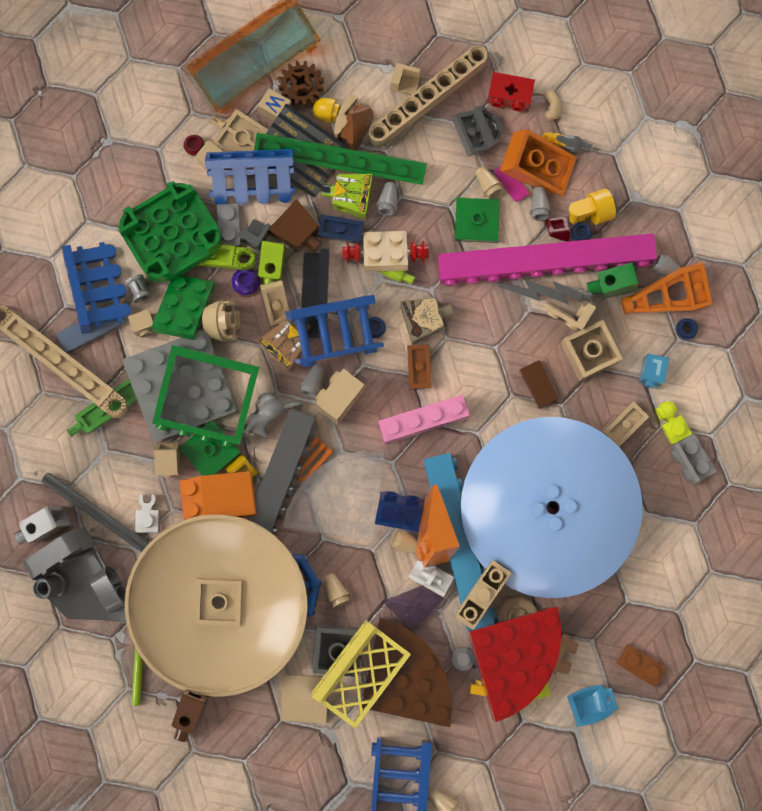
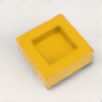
M476 680L475 684L470 683L469 693L486 696L481 680Z

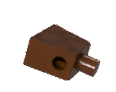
M297 199L269 228V233L272 237L296 252H300L307 246L315 253L322 245V242L315 237L319 231L317 223Z
M187 689L183 692L171 725L177 728L174 739L186 742L188 735L195 732L210 696L193 694V692Z

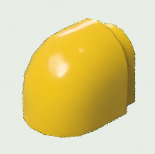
M320 98L313 106V114L320 121L335 123L341 105L336 103L335 99Z

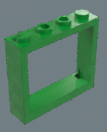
M172 345L152 423L156 424V429L169 432V428L178 430L177 434L191 437V433L200 435V440L212 442L213 439L222 441L221 445L234 448L235 444L240 445L259 367ZM176 356L250 374L235 436L161 418Z

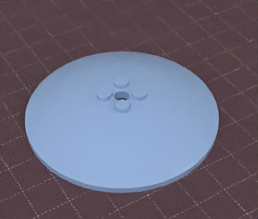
M541 417L526 420L510 426L492 438L481 449L470 466L464 481L461 497V517L464 532L470 548L482 566L486 569L490 562L494 560L511 572L504 585L523 594L542 598H563L578 595L597 587L609 579L623 565L634 548L639 535L643 512L641 489L636 473L619 446L594 427L580 421L561 417ZM550 501H556L559 504V511L556 514H550L546 509Z

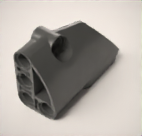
M85 527L61 535L22 562L31 579L35 581L33 592L36 597L40 599L48 598L67 619L105 620L126 623V589L115 570L104 562Z

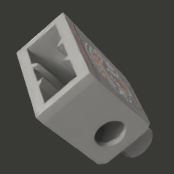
M47 506L19 523L21 530L14 533V538L19 545L25 542H41L71 527L72 524L63 506Z

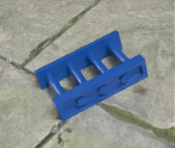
M367 295L285 311L286 320H294V323L297 324L303 355L302 358L294 359L295 364H302V367L316 365L315 361L360 351H364L365 354L377 352V348L384 347L383 342H373L367 310L370 304L376 303L375 296ZM356 307V311H359L365 345L353 347L347 317L348 309ZM334 311L339 317L344 349L332 351L326 320L328 313ZM309 316H315V319L318 320L324 351L322 354L311 355L305 324Z
M377 737V741L372 742L371 756H375L371 811H376L377 801L413 804V806L417 807L416 811H427L431 741L422 740L421 746L411 748L381 745L382 738ZM380 754L416 757V760H420V769L407 771L379 768ZM378 779L414 780V783H418V792H414V794L378 792Z

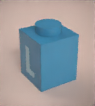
M653 354L645 355L643 357L639 382L645 383V387L652 389L662 386L665 383L669 358Z

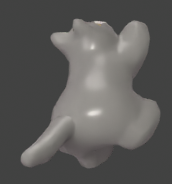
M263 393L255 403L256 412L251 413L246 419L244 431L249 432L251 436L267 438L265 431L270 421L280 416L283 412L302 406L303 403L301 401H293L284 404L270 393Z

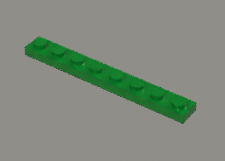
M261 132L256 133L254 150L293 149V162L359 174H372V176L421 185L424 182L427 162Z

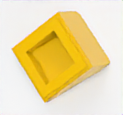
M242 454L238 455L225 467L229 473L250 471L252 478L258 474L256 469Z

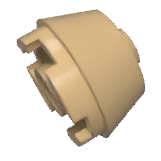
M221 299L204 308L202 325L204 332L209 338L225 343L238 338L235 334L236 329L241 328L240 312L234 309V301Z

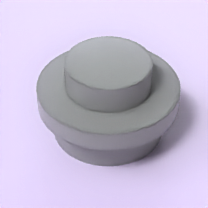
M459 648L452 655V663L458 670H468L474 663V655L467 648Z

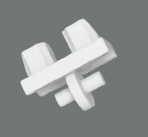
M417 560L408 578L444 597L454 579L453 576L435 566L424 568L419 560Z

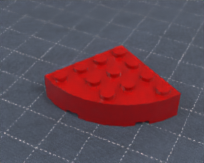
M552 606L467 631L493 721L498 722L506 719L528 706L541 693L551 678L558 661L561 646V621L558 606Z

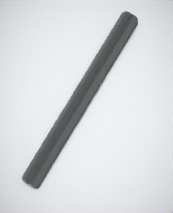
M46 473L42 478L43 484L140 552L149 544L148 541L51 473Z

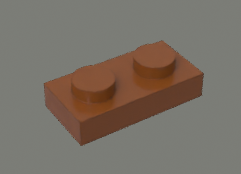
M429 344L407 345L409 390L431 389Z
M629 644L625 646L616 661V664L655 688L667 669Z

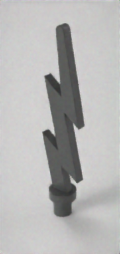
M526 279L524 280L529 289L498 283L500 288L541 301L537 293L568 305L569 303L565 295L576 298L577 302H582V300L591 301L592 292H585L584 289H579L578 291L555 281L553 283L557 291Z

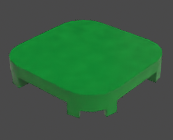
M174 181L166 183L168 188L132 209L127 206L123 210L118 226L119 232L143 272L153 281L168 282L211 258L218 252L222 244V235L217 223L191 184L175 183Z

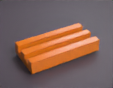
M317 437L310 444L309 452L317 444L320 447L304 463L300 475L323 450L326 453L304 478L299 475L297 479L302 484H305L333 453Z

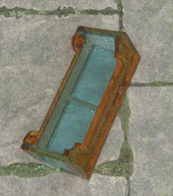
M279 0L181 69L212 111L215 113L220 111L222 114L232 107L230 103L233 99L299 53L306 51L308 54L318 47L316 44L321 39L296 0Z

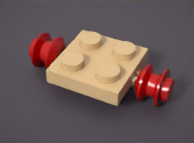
M406 231L363 232L364 248H362V251L361 246L357 242L354 247H350L348 242H346V247H342V260H347V264L350 260H355L356 264H358L361 260V255L364 257V271H407L409 254L410 259L414 263L417 258H421L423 263L425 258H429V245H425L424 241L421 245H416L415 241H413L409 250V247H407Z

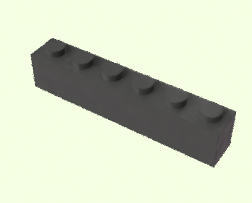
M294 409L289 411L256 495L257 515L247 518V520L264 527L275 536L278 532V528L275 527L278 519H283L287 508L284 506L286 498L290 499L295 486H292L295 477L298 478L303 467L300 465L302 456L307 457L311 446L308 445L311 436H315L319 426L316 424L317 420L315 417Z

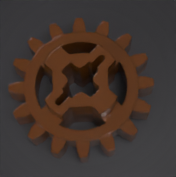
M296 61V66L294 67L289 63L288 71L285 69L281 70L284 77H278V81L281 83L278 85L279 91H283L281 95L289 99L291 103L295 102L296 108H298L300 103L303 104L304 108L307 107V102L314 105V98L320 99L321 94L319 92H324V86L322 85L324 78L320 77L321 71H315V64L308 67L307 61H304L303 65ZM312 77L315 80V87L311 83ZM287 82L292 86L290 91L287 88Z

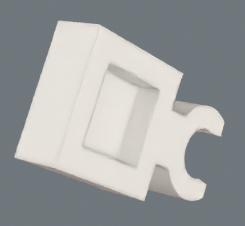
M144 495L139 496L142 510H136V533H159V510H153V506L157 502L156 495H151L150 503L144 502Z

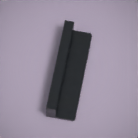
M320 249V253H304L301 308L328 303L329 249ZM315 316L307 317L306 322L312 326L307 331L308 338H321L318 320L315 319Z

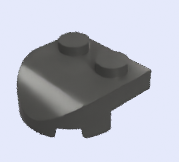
M477 106L473 111L455 114L452 117L467 156L491 150L500 141L504 131L499 116L496 113L491 114L483 106Z

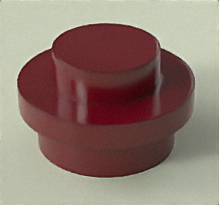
M190 135L184 140V150L187 154L196 156L205 145V142L199 135Z

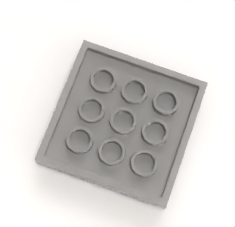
M204 329L197 332L195 340L179 338L122 359L153 442L178 433V430L169 428V432L156 429V424L152 423L171 346L175 345L216 356ZM176 356L161 414L162 419L196 427L237 411L219 366Z

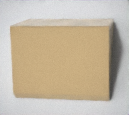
M284 675L281 721L326 723L327 707L317 702L311 696V692L323 677Z

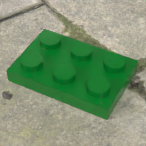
M182 275L171 280L151 326L153 332L195 340L202 322L204 308L210 302L215 289V283Z

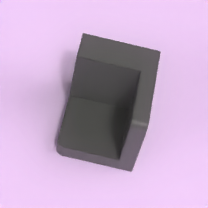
M255 219L252 220L248 229H243L240 233L241 242L260 252L262 241H266L270 235L269 228L271 225L268 223L264 225Z

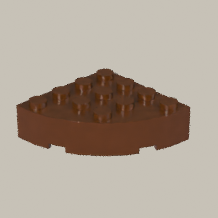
M380 617L378 629L411 655L370 710L450 727L452 716L451 691L446 674L438 658L429 646L414 632L396 622ZM376 634L373 649L384 648L383 639ZM386 642L387 647H392V645ZM397 649L387 651L389 663L398 662L404 655ZM384 651L372 653L373 666L386 664ZM387 668L373 669L375 682L384 681L388 676ZM371 670L368 671L366 683H372ZM373 686L365 687L362 700L372 698L374 695Z

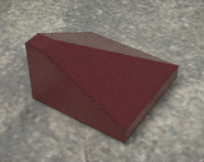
M566 216L545 220L550 237L566 242L570 241V228Z

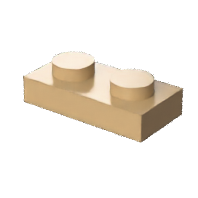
M282 280L260 285L270 326L282 323L286 320L285 311H289Z
M633 401L602 433L620 447L649 416Z

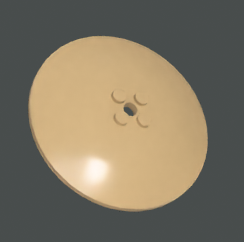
M208 514L196 516L178 522L161 532L145 547L138 557L129 576L125 593L127 628L141 658L152 671L167 683L185 691L187 689L193 692V694L220 697L237 695L269 681L288 663L295 653L304 633L307 620L308 602L306 585L298 563L291 552L274 534L264 527L247 519L232 515ZM221 596L225 600V605L221 608L215 607L213 598Z

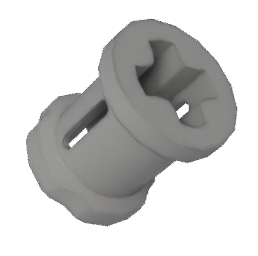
M143 274L135 275L125 282L126 286H129L133 293V301L135 303L144 301L152 295L151 291H148L146 288Z

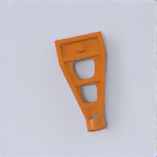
M703 262L681 267L637 293L620 299L625 315L634 312L690 311L713 305ZM678 281H683L687 297L684 300L673 301L669 299L668 288ZM661 290L663 303L649 305L647 295Z

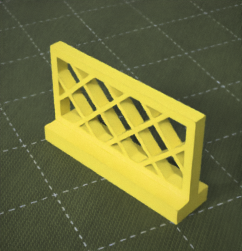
M365 620L311 692V696L356 729L411 654L369 621ZM375 633L383 639L384 648L371 650L370 640ZM386 642L392 645V647H387ZM397 649L404 654L398 662L389 663L387 651ZM384 651L386 664L373 666L371 653ZM368 654L370 666L357 668V657ZM387 668L388 676L386 679L375 682L373 669ZM371 670L372 683L359 684L357 672ZM355 672L356 685L343 687L342 677L347 673ZM338 683H340V687H339V688H335L336 685H337ZM373 686L374 695L372 698L361 701L360 688ZM357 689L358 701L345 703L344 690ZM341 691L342 704L332 705L326 700L331 692ZM359 705L360 714L355 721L347 716L346 707ZM343 707V712H341L337 708Z

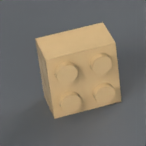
M604 320L564 338L560 343L579 382L618 364L623 359Z
M344 368L340 373L338 371L334 373L329 380L331 383L327 390L323 388L315 398L317 400V410L336 425L341 422L365 391V385Z

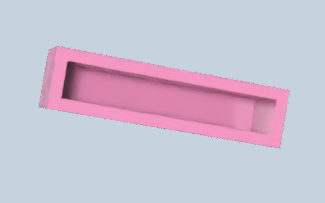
M462 394L378 421V426L384 445L468 419L470 415Z

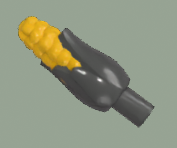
M545 132L542 135L546 140L571 153H579L580 150L590 153L592 149V144L582 142V139L578 136Z

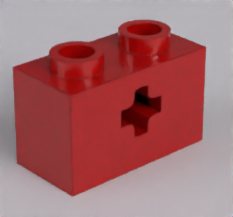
M493 71L487 103L496 108L504 106L512 108V110L517 112L528 111L535 79ZM508 91L512 92V96L508 95Z

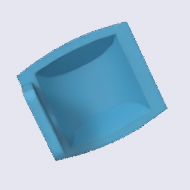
M603 685L583 688L567 696L577 727L597 723L612 715V711L618 710L612 689L604 688Z

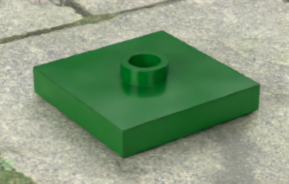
M457 197L455 241L498 243L499 199Z
M213 420L202 427V429L224 434ZM194 434L179 447L180 451L202 476L216 475L241 454L236 446L232 448L221 445L222 441L213 439L212 442L199 439L200 435Z

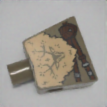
M434 297L400 302V308L412 345L441 332L444 329L443 319L454 317L451 304L439 307Z

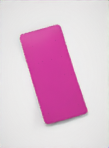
M501 166L494 170L495 175L515 202L529 195L528 190L520 181L500 172Z

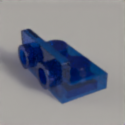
M393 491L380 492L375 524L418 532L424 500L414 495L401 496Z

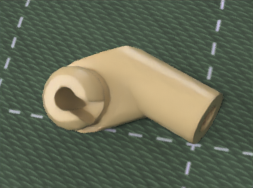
M550 90L545 94L550 104L549 110L545 112V117L550 122L558 119L562 110V103L554 90Z

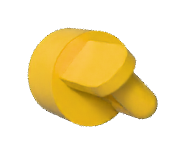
M604 188L588 193L585 199L571 203L568 209L570 214L569 220L571 223L591 220L597 225L615 219L617 205L613 194Z

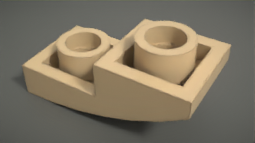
M352 93L344 101L336 118L334 137L338 140L341 139V133L347 123L346 117L350 110L353 111L357 103V97Z

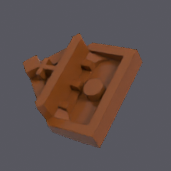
M356 103L353 111L350 110L346 117L347 123L341 133V137L348 140V148L359 149L374 118L371 107Z

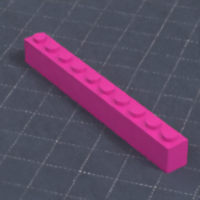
M654 233L444 253L438 254L437 262L440 284L452 287L457 286L459 282H467L468 285L480 283V280H488V282L493 283L501 281V278L520 280L523 276L541 278L544 277V274L563 276L566 274L565 272L573 271L574 274H584L587 270L594 269L595 272L608 270V268H615L628 263H633V266L638 265V268H647L656 261L657 254Z

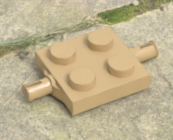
M237 109L225 121L220 120L215 115L209 121L210 124L219 128L218 135L212 143L224 152L253 151L256 133H267L269 130Z

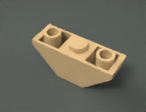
M492 560L469 591L454 617L474 630L511 575V572Z

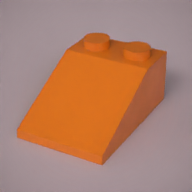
M529 129L513 132L500 172L517 181L534 187H543L548 192L564 196L577 157Z
M250 471L198 476L179 481L184 520L208 514L232 515L240 518L257 515L252 473Z
M437 484L432 486L422 505L416 555L424 568L449 562L459 548L457 537Z

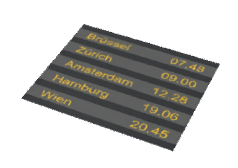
M287 103L266 133L348 148L343 142ZM293 162L294 173H290L291 183L314 198L333 169Z

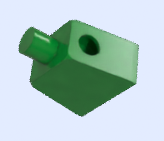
M628 263L599 272L598 280L588 282L586 285L588 292H592V295L602 293L603 298H609L637 291L638 282L633 263ZM611 281L614 284L609 286L606 282Z

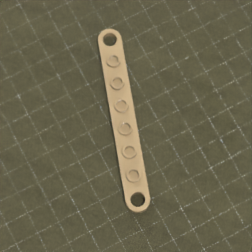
M0 305V312H5L7 316L4 321L0 322V331L109 416L119 418L126 413L127 402L121 395L9 308ZM120 401L121 409L116 412L110 410L112 402Z

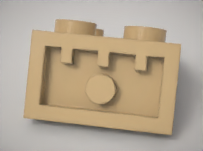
M591 301L587 305L582 303L576 313V316L579 317L578 319L550 302H547L544 308L547 309L546 314L556 320L561 317L566 320V326L577 331L578 328L583 330L594 312L596 304Z

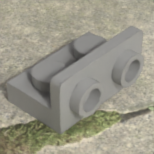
M695 434L670 447L672 450L670 454L673 460L682 467V475L688 483L690 482L692 485L697 484L716 472Z

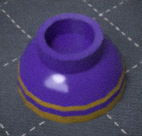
M254 269L236 270L232 275L231 288L238 296L250 298L260 291L262 281L258 277V272Z

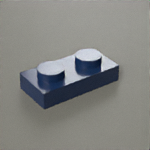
M322 214L318 237L361 244L364 221Z

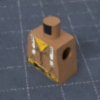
M286 320L257 341L289 372L296 365L294 359L302 356L297 324L293 327ZM305 321L306 329L308 331L312 326Z

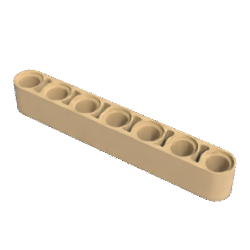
M480 45L473 46L376 121L369 130L371 145L376 148L385 146L485 67L488 56L487 50ZM480 56L482 60L475 61L472 57ZM462 68L466 73L459 74L456 70ZM447 81L450 85L443 87L440 85V82ZM431 94L433 98L427 100L423 97V95ZM413 106L417 111L411 113L407 111V108ZM397 119L401 123L399 125H392L390 121ZM381 132L384 136L382 138H375L373 134Z

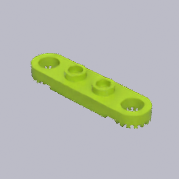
M221 245L216 254L197 266L249 270L255 265L256 257L254 252L248 247ZM242 255H250L249 262L244 264L239 262V258Z

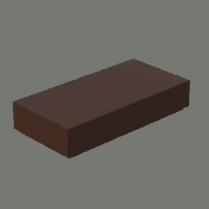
M540 360L519 370L538 409L559 399Z

